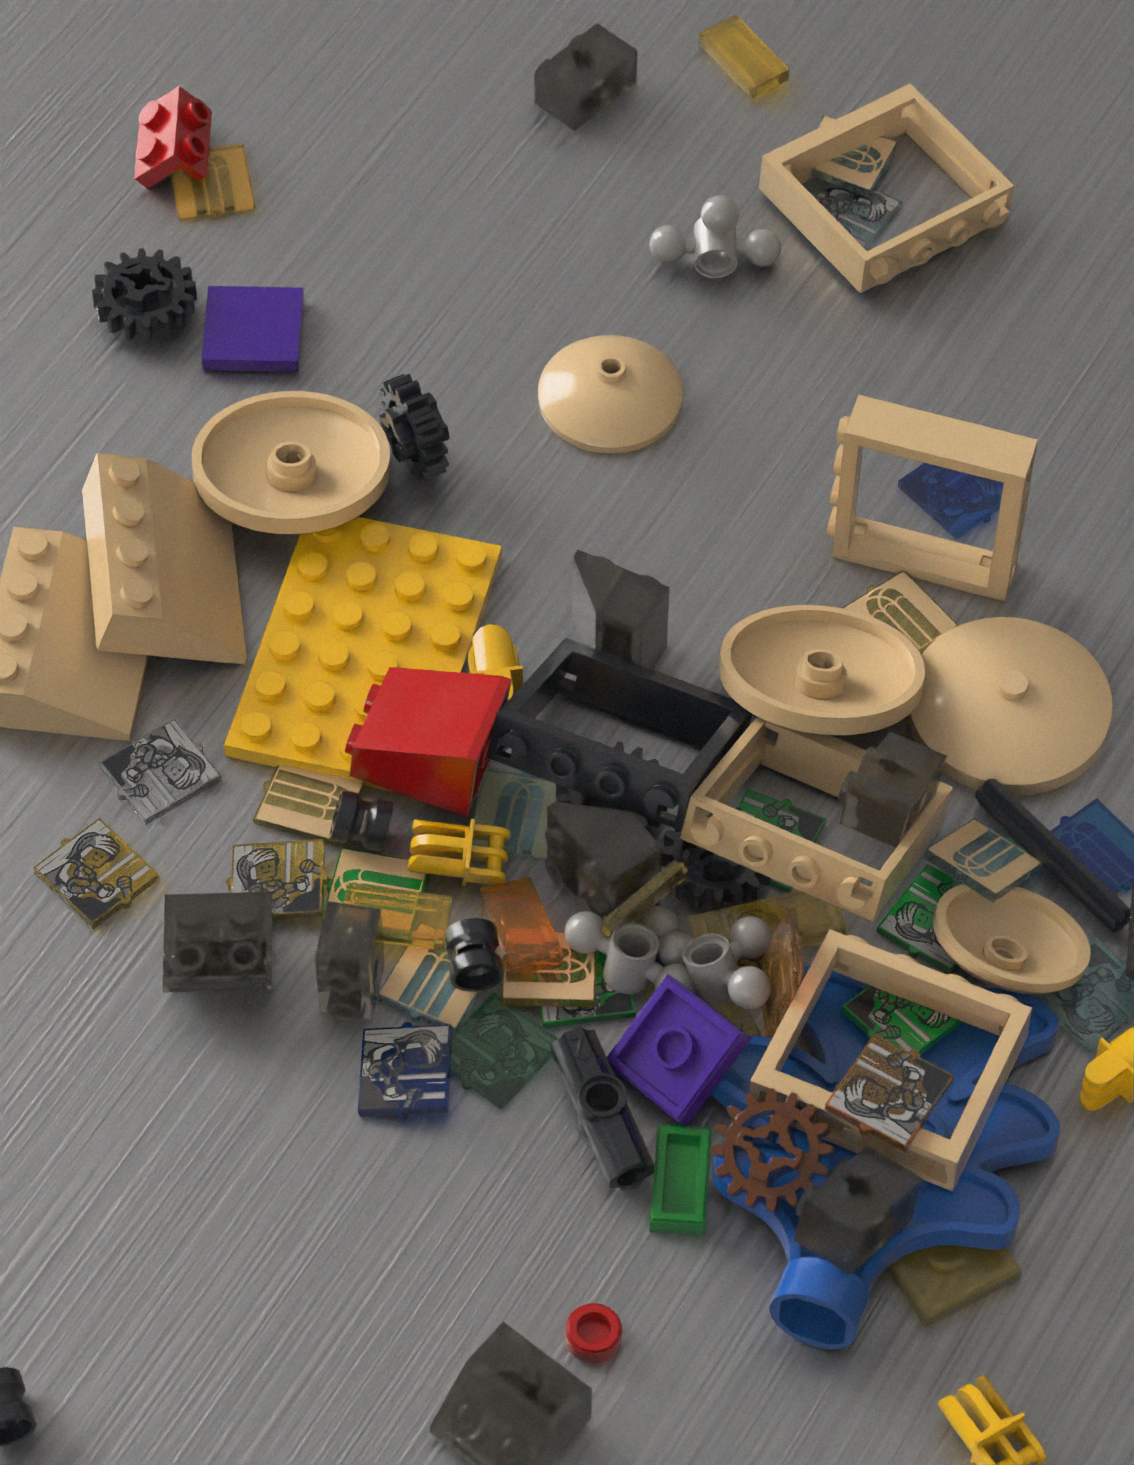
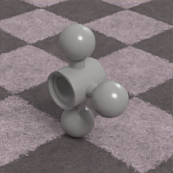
M717 195L709 198L704 203L701 210V218L694 225V237L685 236L676 226L664 225L652 233L649 247L652 255L664 263H673L678 261L685 253H694V264L697 272L709 278H721L731 274L736 269L737 255L745 256L751 264L758 267L772 265L780 256L781 243L775 233L766 229L755 230L746 239H736V224L739 219L738 207L731 198Z
M664 906L649 907L640 915L637 923H626L618 926L613 931L612 936L607 934V927L603 919L590 911L578 912L566 923L565 939L574 951L590 954L598 950L607 955L603 968V978L606 984L613 990L622 994H637L645 990L650 981L655 983L656 990L665 976L669 974L696 994L695 985L685 965L674 963L663 967L655 962L661 937L668 932L679 930L678 918L669 908Z
M745 916L738 919L730 929L729 941L721 934L709 933L693 938L687 932L680 930L668 932L659 940L657 960L663 967L674 963L685 965L695 985L696 995L710 1006H719L733 1001L740 1008L752 1010L764 1005L771 993L770 979L763 970L754 966H745L738 969L736 963L741 957L747 959L758 958L769 949L772 940L771 930L761 918Z

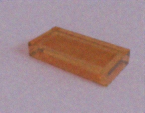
M530 876L480 888L481 905L487 919L497 926L499 947L512 977L563 965L562 948Z

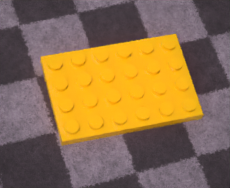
M358 516L330 529L300 534L224 743L225 757L277 768L281 764L363 782L362 786L394 792L349 776L352 755L345 753V747L350 732L355 723L363 726L368 715L363 712L369 690L373 683L382 685L389 667L465 673L468 664V653L472 647L471 640L479 630L500 566L502 546Z

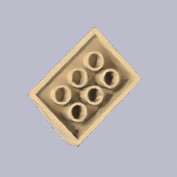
M97 453L82 489L97 651L245 665L247 652L231 522L214 512L198 494L195 482L147 458Z
M13 526L0 577V727L131 741L149 656L97 651L87 540L64 531Z

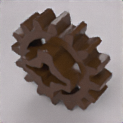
M768 1088L766 1102L762 1103L750 1092L746 1094L747 1109L741 1112L732 1105L727 1108L729 1115L734 1119L730 1126L725 1124H716L715 1130L725 1138L724 1144L711 1147V1153L714 1156L725 1159V1163L714 1170L715 1174L720 1179L733 1177V1181L729 1184L726 1191L731 1196L736 1197L746 1190L745 1205L751 1209H755L761 1199H766L767 1208L771 1213H778L780 1200L786 1199L794 1209L800 1208L798 1194L805 1190L808 1194L816 1197L819 1191L812 1182L816 1175L830 1178L832 1173L821 1164V1160L823 1157L835 1155V1148L821 1143L820 1140L827 1136L831 1129L827 1123L813 1125L812 1122L816 1119L819 1110L813 1104L805 1107L802 1111L798 1110L800 1097L794 1092L789 1094L784 1103L780 1102L778 1092L774 1088ZM772 1115L768 1124L754 1130L747 1128L756 1119ZM797 1123L802 1125L807 1134L809 1154L799 1149L795 1142L794 1136L797 1131ZM777 1138H779L778 1143L794 1159L792 1160L784 1156L782 1158L773 1156L769 1164H767L768 1158L752 1142L762 1146L764 1143L773 1145ZM737 1148L746 1152L752 1163L748 1172L750 1175L748 1179L739 1167ZM790 1172L800 1174L790 1183L774 1187L777 1178Z

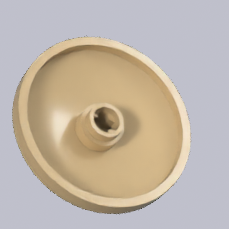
M307 391L265 393L241 400L226 407L214 415L200 430L195 439L191 455L193 481L195 482L198 494L214 512L239 526L275 534L317 532L344 524L364 513L379 499L390 477V446L387 436L379 423L369 413L348 401L327 394Z
M790 605L757 612L735 624L722 641L719 676L727 693L740 706L765 721L788 729L812 734L854 735L889 727L907 717L916 708L922 697L925 664L919 650L905 635L876 618L852 610L831 606Z
M1014 617L984 618L959 625L947 631L933 641L921 654L925 664L924 685L919 704L907 716L909 728L924 756L938 770L954 781L977 790L988 779L993 778L1002 784L1013 796L1045 793L1060 788L1078 778L1089 769L1103 750L1112 719L1113 704L1110 686L1105 673L1092 654L1064 632L1028 619Z

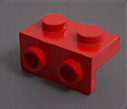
M181 86L176 87L156 101H150L140 110L134 180L147 189L179 169H182L197 181L207 177L212 111L202 100L195 98Z

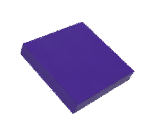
M208 286L201 359L202 369L299 372L304 307L303 288Z
M667 974L610 1051L607 1059L613 1070L676 1121L688 1126L751 1040V1037L676 978Z

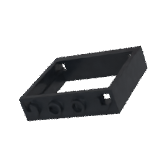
M565 638L497 712L487 758L681 831L684 826L690 796L750 726L752 713L744 709L732 698ZM569 673L577 676L576 681L565 678V675ZM560 693L698 744L704 748L682 774L535 718L556 694ZM508 748L512 749L511 754L506 752ZM676 805L679 806L677 816L662 811L663 806L674 809Z

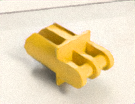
M489 624L481 627L472 637V647L468 653L469 672L472 674L498 675L512 679L509 700L523 685V666H520L518 652L515 645L512 644L509 632L501 626Z
M415 819L412 826V832L415 837L411 839L410 853L413 856L408 860L407 870L415 873L463 878L462 886H466L467 882L502 885L506 882V874L501 872L502 863L507 862L509 856L508 852L504 850V844L510 840L511 831L503 827L474 824L475 819H471L470 826ZM473 839L489 841L488 847L474 846L472 841ZM470 860L487 862L486 869L470 867Z
M1134 1027L1126 1030L1110 1043L1103 1037L1099 1039L1096 1057L1086 1066L1085 1077L1083 1078L1082 1089L1079 1094V1102L1085 1109L1097 1111L1119 1095H1122L1129 1104L1133 1102Z
M985 1374L975 1380V1386L966 1384L956 1391V1397L947 1395L937 1403L939 1409L972 1453L970 1465H1030L1033 1462L1036 1465H1041L1047 1461L1041 1444L1024 1422L1025 1414L1022 1412L1015 1416ZM1016 1441L1023 1447L1017 1452L1011 1445ZM997 1453L1002 1460L995 1464L991 1456Z

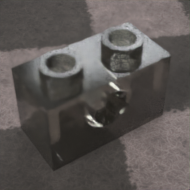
M596 23L582 35L575 36L567 47L551 59L544 60L537 70L534 71V103L570 129L576 131L637 83L638 50Z
M889 732L877 748L870 746L867 749L860 763L858 773L850 771L846 776L838 797L839 801L845 803L839 824L897 848L936 795L947 755Z
M328 901L315 953L319 1012L329 1013L343 1020L355 1018L372 1020L385 966L381 909Z
M867 1145L850 1160L842 1159L835 1166L830 1177L820 1186L812 1185L804 1192L796 1208V1214L800 1218L794 1240L850 1275L912 1220L923 1178Z

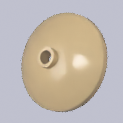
M618 335L589 337L566 346L547 363L541 374L538 386L539 408L551 430L573 446L605 454L636 451L658 441L676 423L683 402L681 377L671 360L660 350L646 342Z
M969 882L948 890L943 894L936 906L933 916V927L936 937L945 952L965 972L996 988L1021 994H1046L1059 991L1079 981L1090 961V944L1085 932L1077 921L1057 904L1027 889L1009 884L995 893L979 882Z

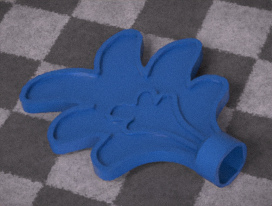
M811 965L800 967V983H798L797 969L791 970L794 996ZM832 971L801 1031L815 1050L819 1061L805 1051L793 1046L780 1072L832 1093H836L838 1089L844 1091L845 1085L849 1082L846 1078L851 1080L853 1076H858L859 1074L875 1079L878 1084L887 1088V1092H890L893 1087H898V1085L856 1065L858 1060H861L900 1082L904 1080L902 1078L903 1067L893 1068L889 1066L886 1057L868 1049L867 1047L870 1043L867 1041V1035L841 1012L842 1005L869 985ZM789 974L787 976V984L789 987V1000L786 1011L788 1010L793 1000L791 996ZM785 979V984H784V985H785V986H784V990H785V991H783V998L785 997V995H786V993H787L786 979ZM983 988L996 994L1010 995L1022 1004L1032 1007L1028 1037L1013 1068L1037 1058L1052 1049L1055 1044L1058 1020L1055 1013L1041 999L1031 994L1015 993L999 988ZM964 1022L917 1057L951 1076L917 1127L947 1139L951 1138L1000 1036ZM748 1035L751 1037V1040L711 1093L722 1105L727 1108L732 1105L741 1112L748 1108L746 1094L750 1093V1080L772 1038ZM889 1058L888 1062H889V1063H894V1062ZM913 1060V1061L910 1063V1064H912V1065H914V1066H916V1067H918V1068L924 1070L921 1066H919L918 1064L915 1063V1060ZM907 1068L904 1070V1074H903L904 1077H906V1076L908 1075V1074H905V1072L907 1071ZM921 1076V1079L916 1083L915 1089L926 1095L927 1091L922 1084L924 1077ZM854 1078V1080H853V1082H852V1092H853V1087H854L855 1079H856V1078ZM905 1081L903 1088L907 1089L910 1082ZM867 1082L864 1089V1100L879 1105L882 1101L881 1104L884 1105L889 1094L886 1093L884 1095L885 1089L883 1087ZM1005 1084L953 1192L823 1139H820L821 1143L835 1148V1155L823 1157L821 1160V1164L832 1173L830 1178L815 1176L812 1182L819 1191L816 1197L808 1194L805 1190L798 1194L800 1208L794 1209L786 1199L780 1200L778 1213H771L768 1210L766 1199H761L755 1209L749 1208L745 1205L746 1190L736 1197L731 1196L726 1191L729 1184L733 1181V1177L720 1179L716 1176L714 1170L725 1163L724 1158L714 1156L712 1178L715 1187L724 1197L760 1217L772 1228L782 1243L787 1257V1265L784 1268L770 1303L769 1311L773 1321L781 1330L800 1342L818 1348L840 1349L854 1342L869 1304L870 1291L874 1283L884 1270L896 1260L913 1251L932 1246L960 1245L997 1250L1011 1244L1016 1235L1020 1204L1011 1186L1003 1178L991 1172L1001 1168L1042 1161L1051 1157L1057 1148L1060 1123L1052 1109L1039 1097L1023 1088ZM908 1090L904 1093L906 1105L912 1102V1096ZM892 1092L889 1099H894L896 1094ZM920 1093L914 1097L916 1100H922ZM904 1107L902 1109L890 1108L888 1113L902 1115L906 1109ZM766 1116L760 1117L753 1121L751 1125L756 1129L768 1124L771 1118ZM797 1129L794 1136L795 1142L799 1149L809 1154L807 1134ZM777 1138L773 1145L764 1143L762 1146L752 1142L768 1158L767 1164H769L773 1156L779 1158L784 1156L792 1160L794 1159L778 1143L779 1138ZM737 1148L739 1167L748 1179L750 1176L748 1172L752 1163L748 1154ZM790 1172L777 1178L774 1187L786 1185L800 1174Z

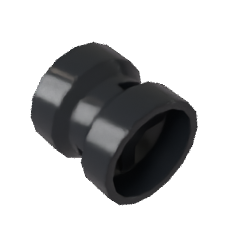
M342 789L334 811L329 840L346 843L349 840L361 842L364 849L380 853L389 829L393 802L382 799L369 802L362 800L356 792ZM365 810H368L362 833H360V829L365 815Z
M482 918L464 919L450 925L444 933L446 950L453 957L449 964L451 984L456 989L468 992L484 991L499 984L503 979V967L501 957L495 953L499 946L497 926L492 921Z
M11 1367L0 1368V1447L23 1440L37 1426L31 1405L23 1402L22 1397L26 1389L21 1373L16 1368Z

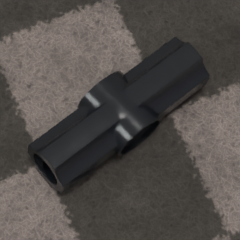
M579 1027L564 1032L562 1037L551 1043L550 1050L577 1111V1123L580 1132L589 1139L610 1188L626 1190L641 1185L647 1177L654 1174L655 1166L627 1104L625 1085L620 1079L615 1077L595 1030H586ZM607 1105L613 1109L600 1112L592 1109V1107Z

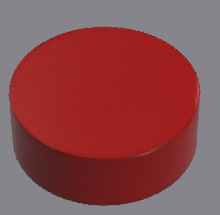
M597 1303L585 1304L575 1309L568 1317L565 1327V1340L569 1351L577 1359L587 1363H601L612 1358L619 1350L622 1341V1324L618 1315L611 1308Z

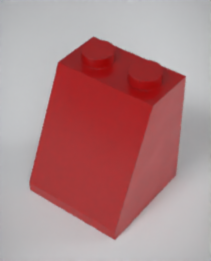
M389 667L382 685L373 683L369 690L363 712L368 715L363 726L355 723L348 737L345 753L352 755L349 776L467 817L491 762V759L487 758L496 714L508 701L512 679L498 675Z

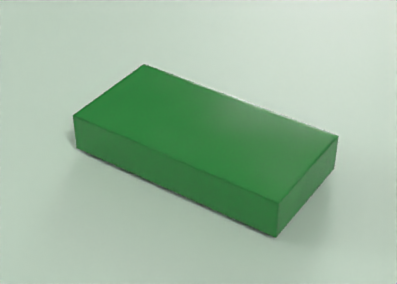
M657 1124L655 1171L649 1231L705 1235L712 1128Z

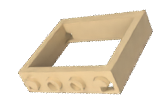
M911 83L763 155L759 189L860 293L876 285L886 284L895 275L915 265H923L942 251L952 246L958 247L970 237L988 228H995L1002 224L1009 216L1014 185ZM906 133L971 199L866 251L802 184L824 173L814 169V167L822 163L831 161L841 165L849 161V159L843 158L840 155L853 159L861 155V153L853 151V149L865 152L868 150L866 143L879 137L892 140Z
M858 394L851 416L841 417L836 434V442L843 443V445H839L833 465V474L840 476H836L830 496V505L834 507L829 518L827 535L834 537L832 557L896 574L904 571L912 578L1006 601L1018 564L1038 439ZM863 447L1004 482L993 551L856 516Z
M756 717L690 796L680 839L874 922L942 828L953 787L834 736L800 732ZM767 728L778 733L777 741L767 738L769 733ZM761 764L911 829L879 871L732 808L727 804ZM922 794L933 798L928 805L920 803ZM862 877L874 883L869 887L860 883V879Z
M829 929L750 1080V1092L760 1103L766 1102L768 1088H774L778 1092L780 1102L782 1103L785 1102L791 1092H794L800 1097L798 1110L802 1111L811 1104L819 1110L816 1119L812 1122L813 1125L818 1123H827L831 1132L821 1139L953 1192L1028 1037L1032 1007L1022 1004L1010 995L996 994L970 984L969 981L959 975L944 974L921 965L910 956L903 954L895 955L872 946L858 936H846ZM832 971L1000 1036L950 1139L916 1127L904 1144L828 1104L835 1093L780 1072ZM797 1123L796 1128L805 1132L802 1125Z

